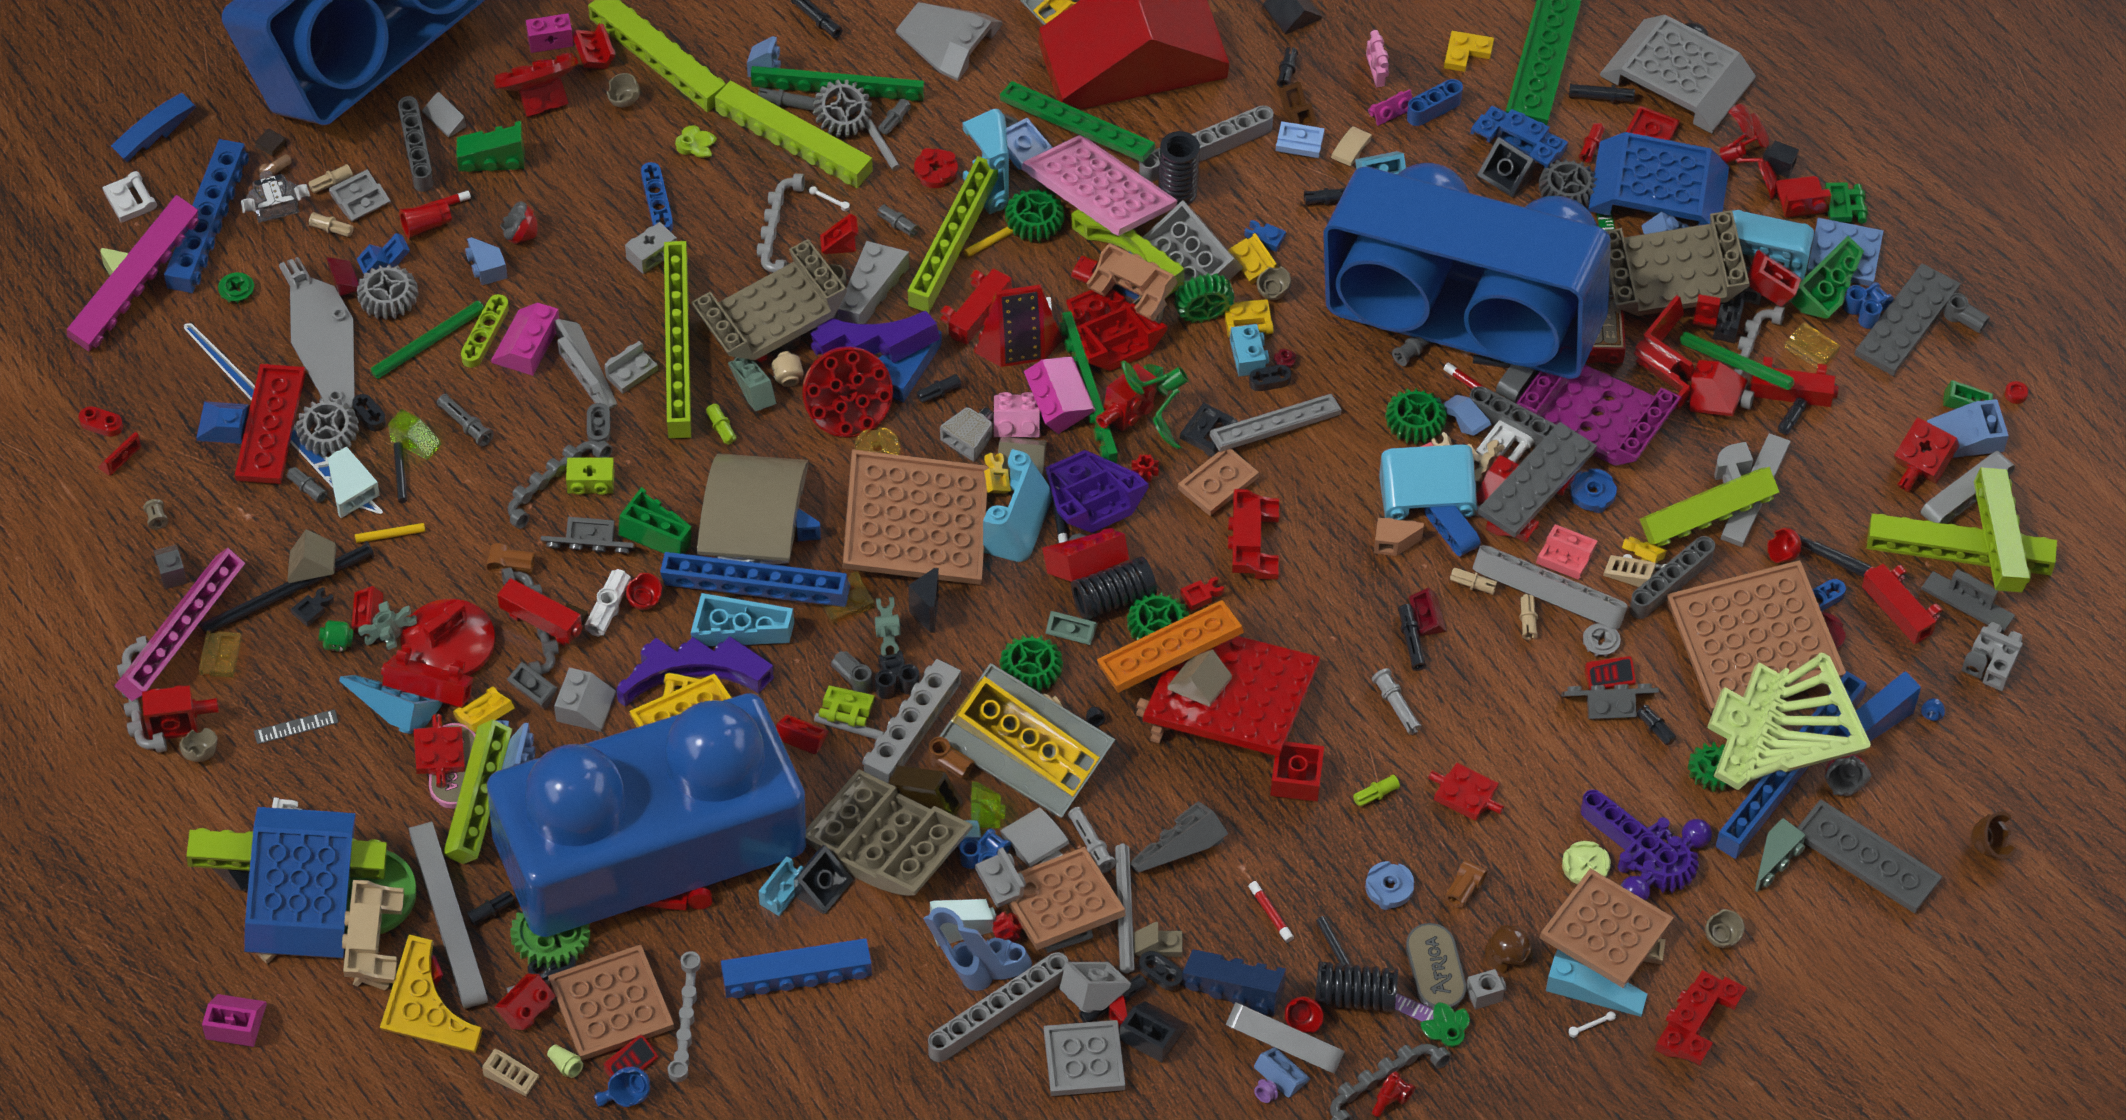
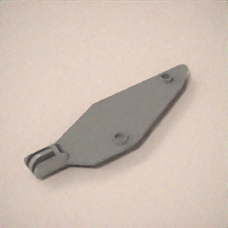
M299 257L295 258V262L293 259L287 260V266L282 262L279 264V268L290 286L291 344L324 402H327L329 397L333 399V402L339 398L342 404L347 402L350 409H352V400L354 398L353 318L335 286L311 278ZM342 420V421L340 422V424H341L340 426H344V425H345V421H344V420Z

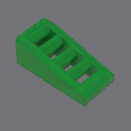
M1951 380L1944 391L1943 406L1957 409L1980 401V399H1984V401L1993 400V394Z

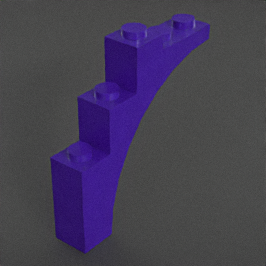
M927 311L906 319L881 324H855L832 318L810 330L813 340L811 347L817 356H821L838 347L851 346L865 349L874 355L881 352L884 357L888 356L893 363L940 339L937 323Z
M730 636L724 642H720L714 651L692 637L687 643L685 642L679 647L678 652L655 638L650 644L647 643L642 648L640 653L642 664H638L632 674L627 679H623L617 686V697L619 703L627 706L640 694L663 684L665 674L667 673L687 677H707L715 673L719 679L744 685L759 694L774 679L773 665Z

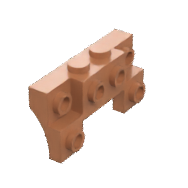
M1109 243L1101 252L1098 265L1086 284L1089 289L1103 296H1106L1115 284L1142 296L1134 308L1138 314L1154 321L1167 305L1164 299L1178 282L1173 274L1161 269L1156 263H1149L1140 255H1133Z

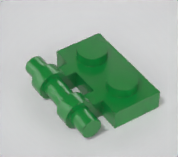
M1848 182L1825 184V189H1830L1831 193L1828 209L1829 220L1852 222V215L1858 217L1859 223L1867 222L1868 208L1864 203L1866 194L1861 184H1855L1853 186L1854 189L1848 188ZM1850 200L1856 202V205H1851Z

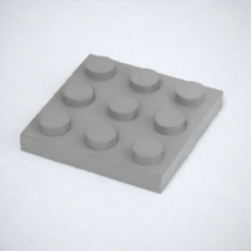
M1117 1020L1044 1026L1051 1096L1125 1090Z

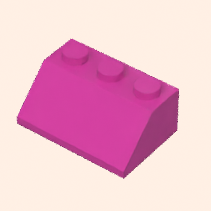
M535 303L518 310L491 362L533 376L556 334L554 321L559 319L558 309L541 303Z
M1073 357L1044 359L1024 371L1045 424L1056 433H1061L1096 411Z

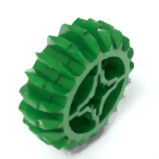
M1030 188L1028 192L1021 190L1020 195L1014 194L1013 199H1009L1008 206L1005 208V221L1008 224V228L1013 229L1014 236L1020 235L1021 240L1028 238L1030 243L1033 239H1037L1040 243L1041 238L1048 240L1050 235L1055 236L1057 231L1061 230L1064 222V208L1061 200L1057 199L1055 194L1049 195L1048 190L1041 192L1040 188L1037 191H1033Z
M1207 273L1204 276L1191 277L1190 281H1184V285L1178 286V291L1175 292L1174 304L1178 314L1185 321L1190 320L1191 323L1199 321L1202 323L1207 320L1209 322L1210 319H1217V316L1225 315L1224 311L1230 310V306L1234 304V290L1224 275L1219 276L1217 273L1210 275Z
M1417 387L1414 391H1410L1407 388L1405 394L1399 391L1397 397L1392 396L1386 408L1385 419L1387 421V428L1391 429L1392 435L1397 434L1398 440L1405 438L1406 444L1409 441H1414L1415 445L1418 441L1426 444L1427 439L1432 441L1435 436H1440L1445 428V420L1447 419L1445 404H1441L1440 397L1435 398L1434 392L1427 394L1426 389L1420 392ZM1404 411V416L1400 417L1399 413ZM1432 415L1433 419L1429 422L1427 420L1428 416Z
M1162 592L1159 596H1155L1152 593L1149 598L1144 595L1142 600L1136 599L1134 606L1130 607L1127 615L1128 632H1131L1132 639L1137 641L1172 624L1171 617L1179 621L1189 616L1185 604H1180L1179 598L1172 600L1171 594L1165 597ZM1142 618L1146 620V626L1141 623L1140 620Z
M1022 634L1021 640L1014 638L1012 644L1007 643L1005 650L1001 652L999 666L1004 672L1040 693L1042 687L1049 690L1050 684H1056L1057 678H1060L1062 674L1063 661L1057 644L1052 645L1050 639L1043 641L1042 635L1039 638H1034L1033 634H1031L1030 638H1026ZM1019 657L1021 660L1014 666L1013 662ZM1049 662V666L1043 670L1044 664Z

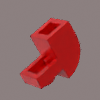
M1698 294L1693 325L1715 328L1721 298Z

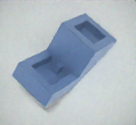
M1456 395L1443 403L1445 404L1446 414L1456 417L1462 433L1475 435L1491 425L1490 420L1469 397Z

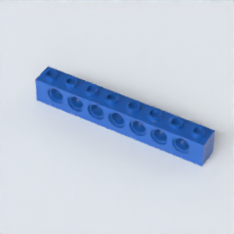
M218 140L192 205L198 209L199 221L193 230L188 229L184 234L186 237L179 247L176 246L164 274L167 289L193 293L196 285L200 284L201 271L207 266L209 251L214 249L215 236L221 231L223 216H227L230 199L233 200L235 186L242 178L243 166H246L248 163L249 154L246 153L244 143Z
M670 552L664 553L660 570L664 585L842 607H846L850 590L846 573Z

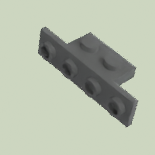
M568 517L566 538L541 536V541L548 548L559 549L560 545H568L569 549L583 550V547H593L592 551L596 552L616 549L615 553L629 554V550L636 551L634 543L613 541L614 520Z
M1959 569L1955 571L1951 580L1933 571L1921 588V590L1987 625L1991 622L1999 624L2002 627V633L2005 632L2015 617L2011 612L1995 604L1998 594L1997 590Z
M1652 683L1638 684L1637 689H1629L1628 684L1614 685V689L1605 690V685L1591 686V690L1582 691V686L1567 687V691L1561 692V697L1587 696L1588 719L1636 717L1635 694L1658 693L1659 688H1652Z

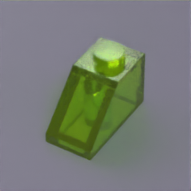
M403 409L388 424L391 441L402 443L404 448L427 460L441 445V441L420 418Z
M972 782L971 820L978 821L980 828H1000V819H1005V805L1001 804V795L978 782Z

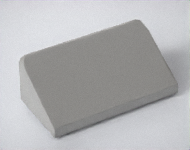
M439 92L433 96L422 110V113L448 138L466 127L465 117Z

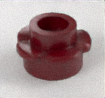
M1280 349L1274 355L1276 365H1285L1291 368L1295 364L1296 355L1293 351Z

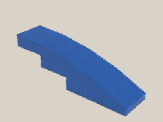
M181 92L144 116L114 142L111 147L128 162L142 147L147 150L161 135L166 138L196 106Z

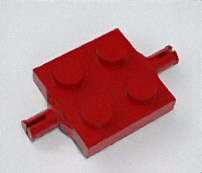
M436 714L432 716L433 727L414 729L416 774L436 775V786L441 788L440 780H442V788L447 785V774L464 772L465 769L462 726L442 727V716L438 714V722H436Z
M1456 763L1446 776L1434 770L1428 776V779L1440 784L1439 789L1434 795V801L1474 821L1487 809L1499 815L1504 809V805L1492 800L1499 783L1459 763Z

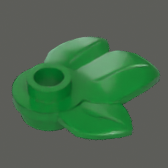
M1438 1002L1433 1010V1019L1422 1021L1420 1025L1428 1038L1431 1040H1441L1444 1045L1453 1048L1463 1042L1464 1031L1469 1026L1470 1017L1466 1009L1454 1012L1448 1004ZM1455 1032L1457 1035L1450 1037L1448 1033Z

